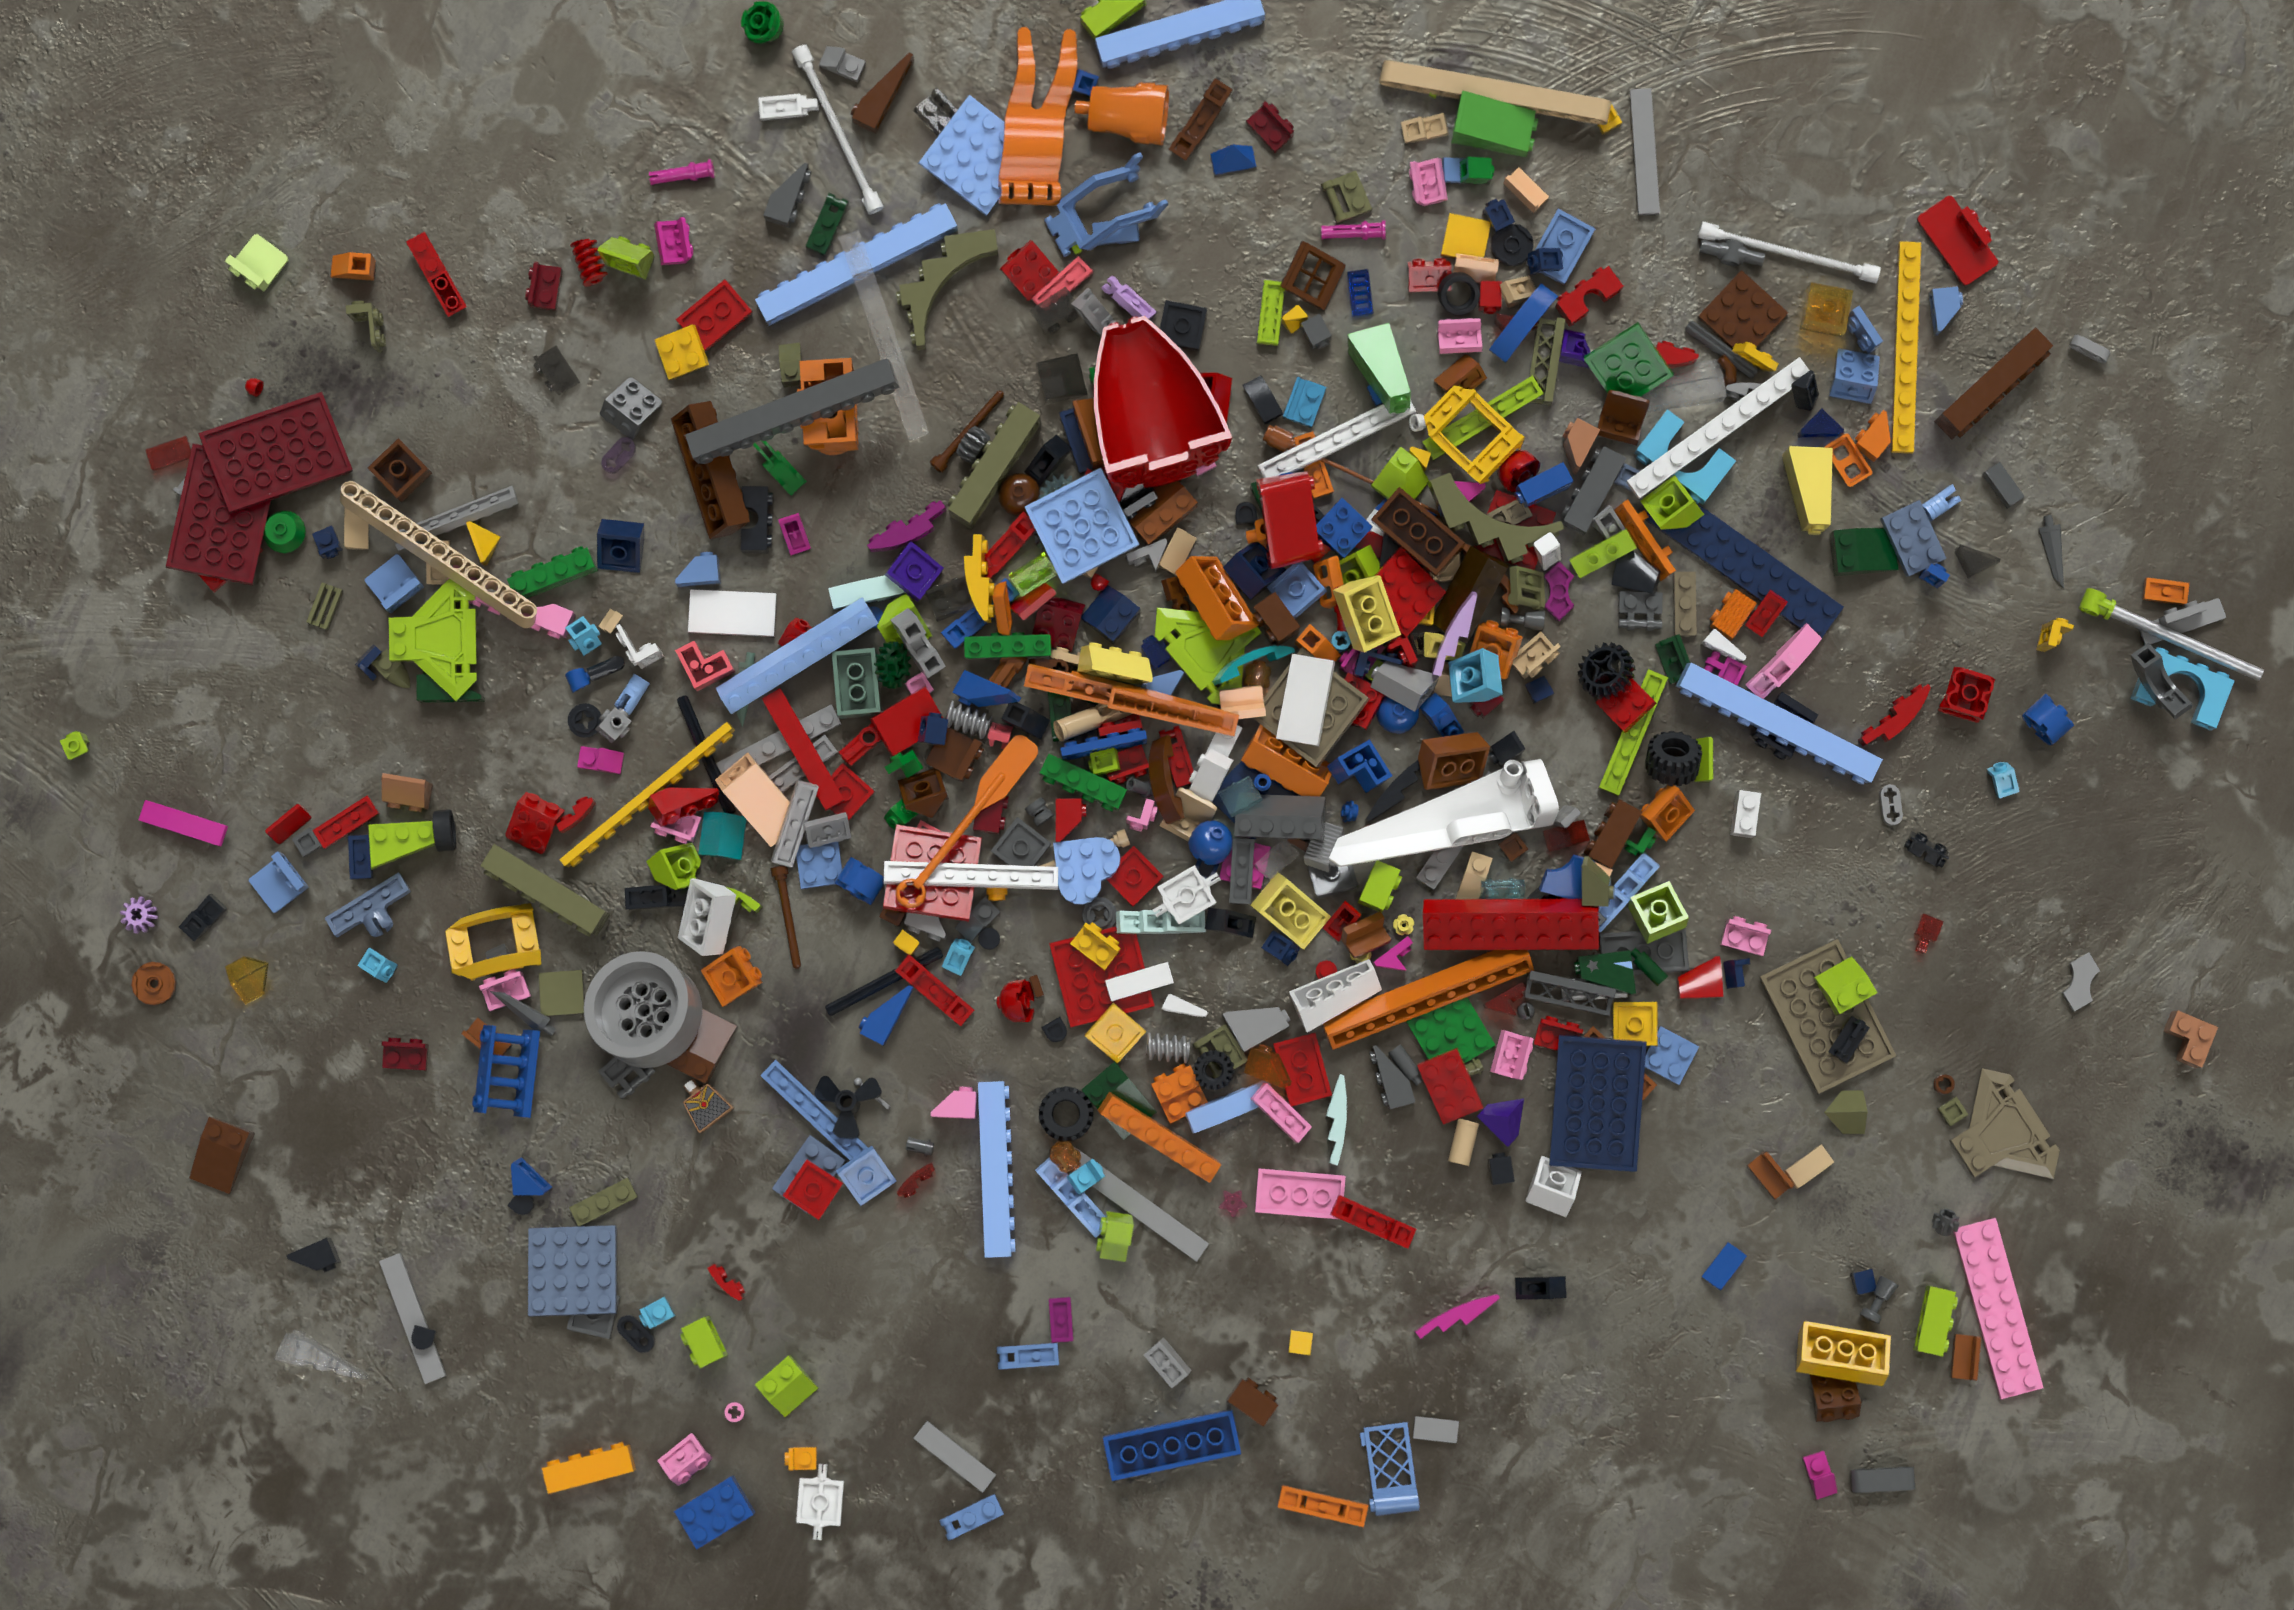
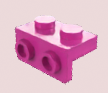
M680 217L676 221H659L654 224L661 265L687 263L693 256V247L689 242L690 229L685 217Z

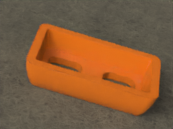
M1846 433L1827 444L1825 448H1833L1835 450L1842 445L1845 446L1849 456L1839 461L1832 451V463L1846 485L1852 487L1872 475V470L1850 435ZM1854 463L1859 468L1860 474L1850 479L1845 472V468Z
M1338 556L1318 561L1313 565L1316 579L1324 588L1328 586L1331 588L1332 597L1330 599H1327L1326 593L1319 598L1321 606L1328 609L1336 606V599L1333 593L1334 588L1344 585ZM1326 565L1328 572V576L1326 578H1323L1321 566Z
M1005 581L995 585L993 603L998 633L1010 636L1012 615L1007 582Z

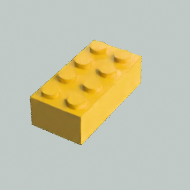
M1804 1321L1798 1333L1796 1372L1883 1386L1889 1375L1891 1336Z

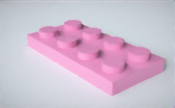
M1258 1169L1255 1212L1338 1219L1330 1215L1338 1195L1344 1197L1346 1176Z

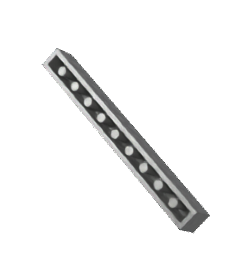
M888 358L688 433L685 436L692 458L698 464H707L713 461L715 457L731 455L734 450L749 448L753 446V443L760 440L768 441L774 437L773 435L789 433L794 430V427L810 425L818 418L831 417L834 415V412L852 409L855 404L870 402L875 399L874 397L881 394L889 395L900 387L892 364Z

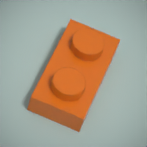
M2145 578L2142 600L2184 605L2188 601L2189 583Z

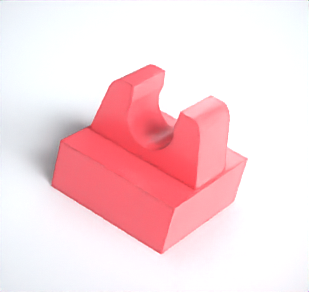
M992 722L988 733L989 745L993 747L995 740L1001 741V749H1004L1009 743L1013 727Z

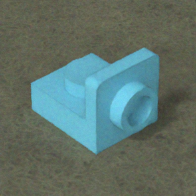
M1998 762L1993 767L1987 769L1988 774L1992 776L1995 793L1999 799L2019 792L2015 770L2007 762Z
M955 938L942 967L961 976L975 947L965 939Z
M369 947L357 966L375 978L387 983L398 965Z
M1091 1159L1069 1174L1067 1179L1079 1195L1104 1178L1105 1175L1102 1166L1095 1162L1094 1159Z
M662 1297L640 1309L641 1315H639V1318L644 1327L648 1326L649 1329H652L674 1317L675 1314L666 1297Z

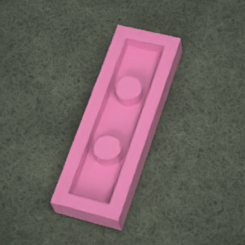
M1263 1083L1250 1098L1295 1143H1299L1312 1128L1268 1083Z

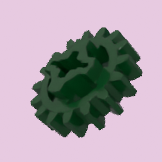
M883 643V647H879L880 654L875 656L877 658V662L874 663V666H877L875 674H879L878 682H882L883 687L897 689V687H902V683L907 682L906 676H910L909 668L911 664H908V661L911 659V656L906 655L908 650L904 648L903 643Z

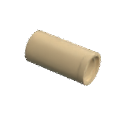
M1091 707L1054 721L1053 728L1057 738L1062 742L1101 727L1102 722L1097 709Z
M1458 1119L1448 1158L1449 1162L1465 1166L1470 1165L1479 1127L1478 1123Z

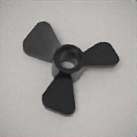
M823 1076L820 1078L814 1094L820 1101L835 1103L836 1107L841 1111L833 1133L839 1138L855 1139L859 1136L860 1132L854 1114L860 1109V1102L880 1097L882 1090L875 1078H869L855 1093L850 1090L840 1091L828 1076ZM852 1098V1104L849 1107H843L844 1100Z

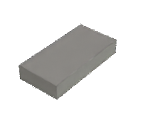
M1564 805L1558 811L1553 824L1567 828L1581 812L1576 807Z
M1415 1416L1413 1438L1457 1443L1459 1421Z

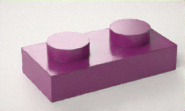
M1071 1297L1049 1298L1051 1343L1073 1341Z

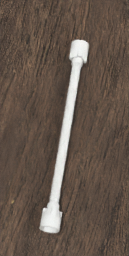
M801 45L792 51L798 67H802L806 72L814 91H816L815 93L862 189L864 196L862 201L868 214L877 213L884 206L877 192H873L872 188L869 187L858 161H856L857 159L852 149H850L849 142L814 72L812 64L814 59L808 46Z
M1703 221L1698 235L1700 239L1713 242L1716 239L1736 240L1742 242L1745 246H1753L1756 249L1761 248L1764 251L1777 252L1780 255L1798 258L1803 261L1806 260L1811 263L1814 262L1819 265L1822 264V266L1827 265L1830 268L1843 269V271L1860 276V280L1875 284L1880 274L1881 267L1866 263L1863 266L1849 265V263L1815 256L1810 253L1807 254V252L1804 253L1802 251L1799 252V250H1791V248H1783V246H1775L1772 243L1767 244L1764 241L1751 240L1748 237L1725 233L1724 230L1719 229L1718 225Z

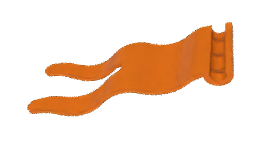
M1022 27L1017 32V73L1004 120L1003 150L998 176V187L1001 188L999 204L1057 206L1061 199V186L1058 178L1063 150L1064 118L1077 72L1076 33L1072 29L1064 31L1054 79L1041 108L1034 109L1031 106L1035 85V60L1031 32L1027 27ZM1009 187H1013L1012 199H1009ZM1028 188H1032V199H1028ZM1048 189H1051L1052 192L1051 200H1047Z

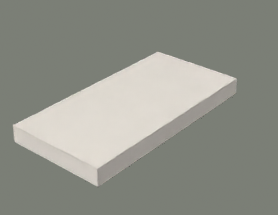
M690 589L688 633L774 637L777 594Z
M1292 654L1276 739L1319 746L1335 661Z

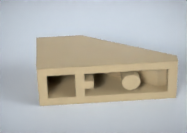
M1473 851L1470 853L1455 899H1479L1493 858Z

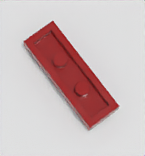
M367 795L312 831L322 847L327 849L380 815V813Z

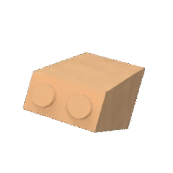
M746 753L716 778L715 781L729 800L768 845L772 847L777 843L790 801L749 753Z

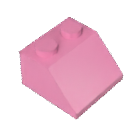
M959 1087V1091H953L931 1111V1117L976 1119L978 1093L973 1092L972 1087Z

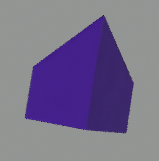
M1564 329L1559 362L1590 368L1584 360V356L1591 352L1585 339V333Z
M1524 1098L1487 1104L1477 1115L1507 1147L1519 1135Z

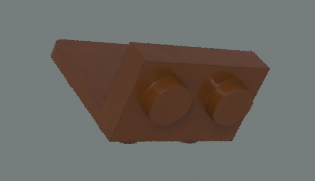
M1609 390L1599 416L1597 428L1600 431L1598 436L1637 446L1650 401L1639 396Z
M947 727L945 745H934L926 759V763L963 783L965 778H970L974 770L972 765L975 759L979 760L984 751L982 748L983 744L975 738L973 740Z
M1810 1374L1816 1402L1814 1413L1816 1422H1831L1836 1419L1851 1420L1860 1416L1861 1400L1856 1382Z

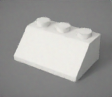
M695 878L690 879L678 939L702 956L723 954L736 894L722 885Z

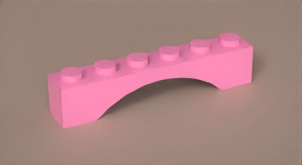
M453 565V568H460V566ZM470 577L471 580H478L475 577ZM478 597L474 601H469V604L479 608L481 604L489 607V612L500 615V612ZM555 604L537 607L536 621L530 628L536 631H540V628L547 630V635L559 639L560 636L566 638L568 632L565 627L573 623L576 614ZM523 613V614H522V615L527 616V617L531 616V615L528 614V613Z

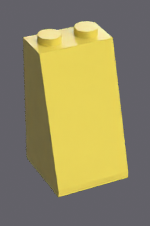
M1789 446L1783 453V462L1802 531H1808L1810 535H1820L1821 532H1824L1831 525L1833 448Z

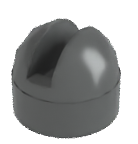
M1528 1002L1520 1004L1517 1008V1015L1523 1020L1532 1018L1535 1012L1533 1005ZM1527 1005L1530 1016H1526L1523 1006Z

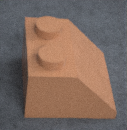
M1579 418L1576 419L1575 423L1570 421L1562 436L1566 439L1563 446L1571 471L1575 475L1600 429Z
M382 773V801L388 803L387 807L400 809L401 806H407L409 811L421 813L422 809L428 810L433 784L422 779Z

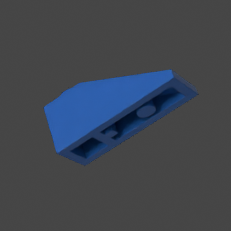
M966 670L962 673L952 692L959 697L958 701L966 706L973 704L977 707L1020 702L1021 697L1011 690Z
M910 985L870 1013L868 1018L864 1016L859 1025V1029H861L860 1034L884 1046L914 988Z

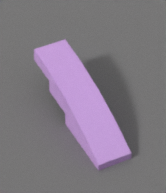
M1471 592L1448 626L1432 669L1434 675H1442L1446 655L1455 657L1459 636L1468 638L1477 599L1476 592Z

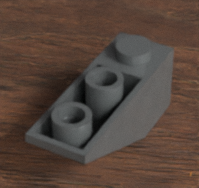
M804 163L770 195L764 212L766 221L790 228L791 222L795 223L798 216V211L796 210L798 202L802 203L805 191H803L804 184L809 183L812 171H809L808 163Z
M1376 1045L1372 1046L1373 1051H1370L1369 1054L1372 1064H1377L1378 1072L1375 1073L1378 1085L1383 1086L1384 1093L1381 1094L1383 1105L1388 1106L1390 1110L1415 1103L1410 1081Z

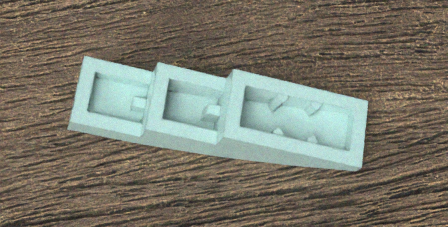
M885 575L828 588L834 610L847 607L862 597L866 603L895 598L906 593Z
M1153 910L1116 912L1117 934L1206 932L1204 910L1181 924L1177 923L1175 917L1169 911L1158 917L1155 914L1159 910L1155 913Z
M1341 1074L1338 1076L1326 1113V1117L1334 1119L1327 1140L1335 1142L1329 1163L1338 1166L1344 1143L1347 1121L1344 1075Z

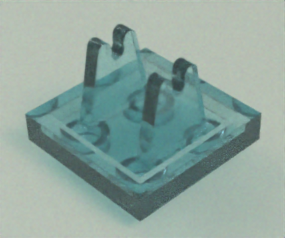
M1487 878V881H1481L1480 899H1524L1525 897L1524 880L1509 878V880L1492 881V878Z

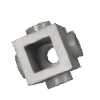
M614 707L611 711L607 709L600 716L599 719L602 722L595 730L612 743L618 736L623 738L630 730L628 725L631 720L628 718L627 712L621 708L617 709Z

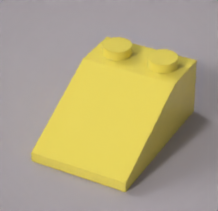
M1278 872L1250 905L1303 950L1331 918L1327 912Z

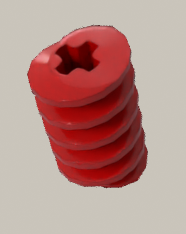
M581 239L570 244L571 248H574L572 251L573 255L577 256L575 258V262L579 264L577 268L582 272L580 277L584 280L583 286L586 287L602 282L603 277L608 275L607 272L600 271L605 267V264H598V261L602 258L601 256H595L598 248L592 247L597 243V240Z

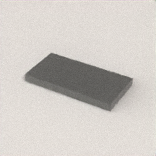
M1686 928L1648 944L1641 931L1599 934L1600 954L1632 951L1636 947L1641 953L1645 951L1665 973L1689 971ZM1631 956L1634 975L1644 974L1633 963L1634 958Z

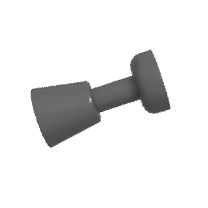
M1501 607L1499 628L1505 629L1509 626V623L1523 624L1525 628L1543 632L1545 611L1514 615L1510 614L1509 608Z
M1879 1276L1874 1292L1876 1298L1870 1309L1863 1308L1860 1315L1879 1324L1881 1316L1878 1314V1311L1883 1301H1888L1899 1285L1883 1276Z

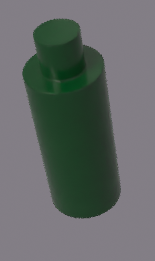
M1636 947L1631 951V956L1634 958L1633 963L1656 986H1659L1668 977L1645 951L1641 953Z

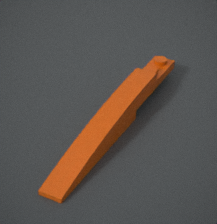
M1029 664L1024 682L1025 687L1108 705L1110 709L1235 736L1239 719L1237 714L1211 706L1075 671L1068 673Z

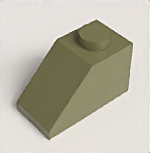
M800 343L779 345L780 372L784 388L801 386L800 361H802Z
M1584 857L1582 863V905L1608 907L1610 899H1614L1615 886H1611V878L1590 857Z

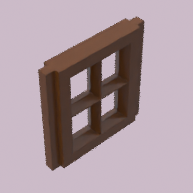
M1301 241L1280 287L1324 311L1346 265L1311 244ZM1309 253L1318 258L1312 273L1302 268ZM1322 261L1332 266L1326 280L1316 275ZM1300 271L1310 276L1304 291L1294 286ZM1313 279L1324 284L1317 298L1307 293Z

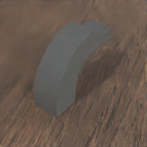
M2149 643L2131 654L2133 667L2148 694L2162 710L2165 709L2174 719H2177L2193 708L2192 702L2174 685L2166 673L2162 656Z

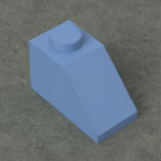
M1958 286L1932 289L1928 294L1934 335H1939L1961 308L1960 305H1963V296L1961 292L1959 293Z
M713 552L700 553V556L694 557L675 579L677 587L721 584L718 556L713 555Z
M1178 670L1155 676L1152 682L1142 684L1141 688L1172 695L1181 681L1184 672Z

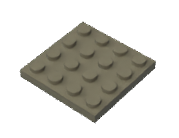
M1301 648L1297 655L1314 657L1304 648ZM1290 664L1263 698L1266 716L1253 717L1254 720L1275 736L1277 735ZM1333 671L1319 746L1282 741L1318 768L1370 698Z

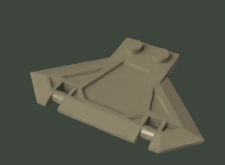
M1982 1068L1969 1128L1950 1140L1973 1177L1978 1176L1994 1165L2054 1179L2060 1150L2056 1144L2049 1147L2045 1141L2050 1137V1134L2021 1089L2013 1091L2010 1084L2015 1080L2010 1074ZM2003 1090L2007 1097L2002 1099L1999 1091ZM2037 1145L2042 1150V1152L2039 1154L2034 1148Z

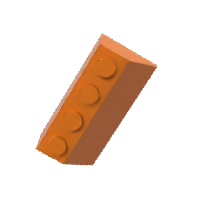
M1190 556L1175 571L1179 578V583L1187 591L1190 601L1196 606L1201 619L1205 621L1210 629V634L1216 640H1231L1259 625L1228 573L1224 570L1218 557Z
M1259 724L1241 758V761L1247 767L1268 775L1271 780L1279 782L1285 789L1292 790L1300 796L1320 797L1332 775L1327 767L1330 764L1329 762L1324 760L1318 768L1282 740L1276 739V736L1261 724Z

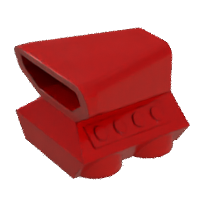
M1954 667L1946 695L1939 704L1938 711L1978 723L1980 719L1984 720L1991 692L1994 689L1995 679L1969 669Z

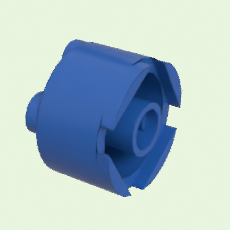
M2044 694L2025 711L2022 718L2029 728H2034L2037 737L2051 746L2063 737L2074 724L2066 717L2068 714L2066 709L2060 704L2058 706L2053 704V700L2047 694Z
M850 857L837 877L835 884L844 890H848L857 899L871 905L884 886V877L870 867H866L860 861Z

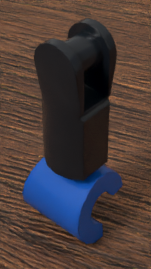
M614 656L605 662L603 661L586 668L587 672L583 668H578L567 672L565 676L574 693L590 684L589 680L594 682L622 670L625 662L622 657Z

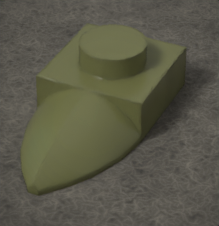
M386 649L372 662V665L392 684L402 688H410V678L407 670L400 661H389V649Z

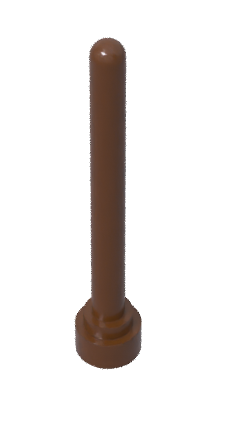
M997 391L942 454L934 456L929 463L938 472L943 473L948 467V459L956 452L961 439L969 429L974 426L978 427L1004 397L1003 391Z
M788 866L773 867L770 870L772 877H774L778 884L792 965L795 969H799L801 961L786 885L787 874H789Z

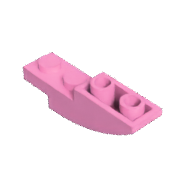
M1806 623L1776 652L1777 655L1745 685L1756 696L1764 699L1773 689L1779 688L1791 676L1822 638Z

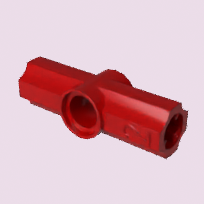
M873 723L862 729L859 735L838 752L850 767L882 740ZM869 733L874 736L875 740L872 743H866L862 737Z

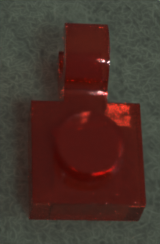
M1924 913L1921 915L1914 933L1920 936L1915 951L1923 954L1927 951L1929 941L1936 942L1944 921Z

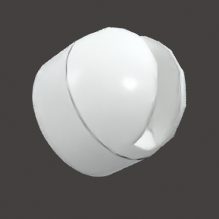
M1413 414L1410 416L1409 425L1412 431H1421L1426 428L1424 415Z

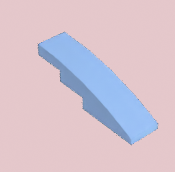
M1645 852L1638 857L1613 885L1615 886L1614 899H1610L1609 906H1599V912L1606 918V921L1599 926L1600 933L1630 901V897L1634 896L1660 867Z
M1264 1079L1247 1088H1241L1226 1096H1220L1186 1112L1185 1116L1192 1133L1215 1126L1258 1108L1250 1098L1263 1083L1270 1085L1269 1080Z
M1050 1156L1035 1171L1096 1238L1100 1235L1101 1217H1105V1215L1084 1192L1079 1195L1067 1179L1068 1174Z

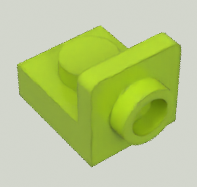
M1116 748L1090 753L1091 760L1088 761L1091 773L1103 777L1105 773L1120 770Z

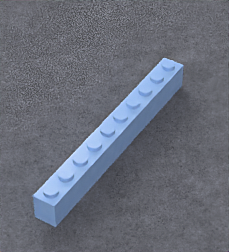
M946 203L932 206L929 212L923 215L919 213L910 218L911 221L905 224L898 223L894 225L891 231L885 234L883 232L876 234L872 237L873 240L867 243H858L853 247L854 250L848 253L845 251L834 256V260L828 263L823 261L815 266L816 269L810 272L803 271L796 276V279L790 282L788 280L783 281L777 285L778 288L772 291L766 290L761 292L755 300L768 326L944 238V236L958 231L957 224Z
M1693 663L1686 664L1676 685L1677 688L1681 689V694L1689 698L1692 695L1699 698V703L1704 706L1711 707L1713 705L1719 708L1718 712L1724 716H1735L1738 718V723L1747 727L1752 725L1757 728L1756 731L1767 737L1770 734L1776 737V742L1784 746L1790 744L1796 747L1794 751L1804 756L1807 753L1814 756L1813 760L1819 764L1826 765L1828 763L1834 766L1832 770L1842 775L1847 773L1853 776L1852 780L1863 785L1864 782L1872 783L1883 760Z

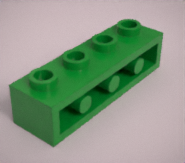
M583 546L571 550L572 553L566 556L560 554L552 557L551 562L545 564L543 562L536 563L528 571H516L511 574L510 578H507L510 588L528 599L597 572L598 569L588 547L583 548Z
M1049 753L1040 771L1043 781L1054 785V783L1060 784L1064 791L1071 794L1075 791L1081 794V798L1093 803L1095 800L1102 804V808L1113 812V810L1119 811L1127 794L1126 788Z

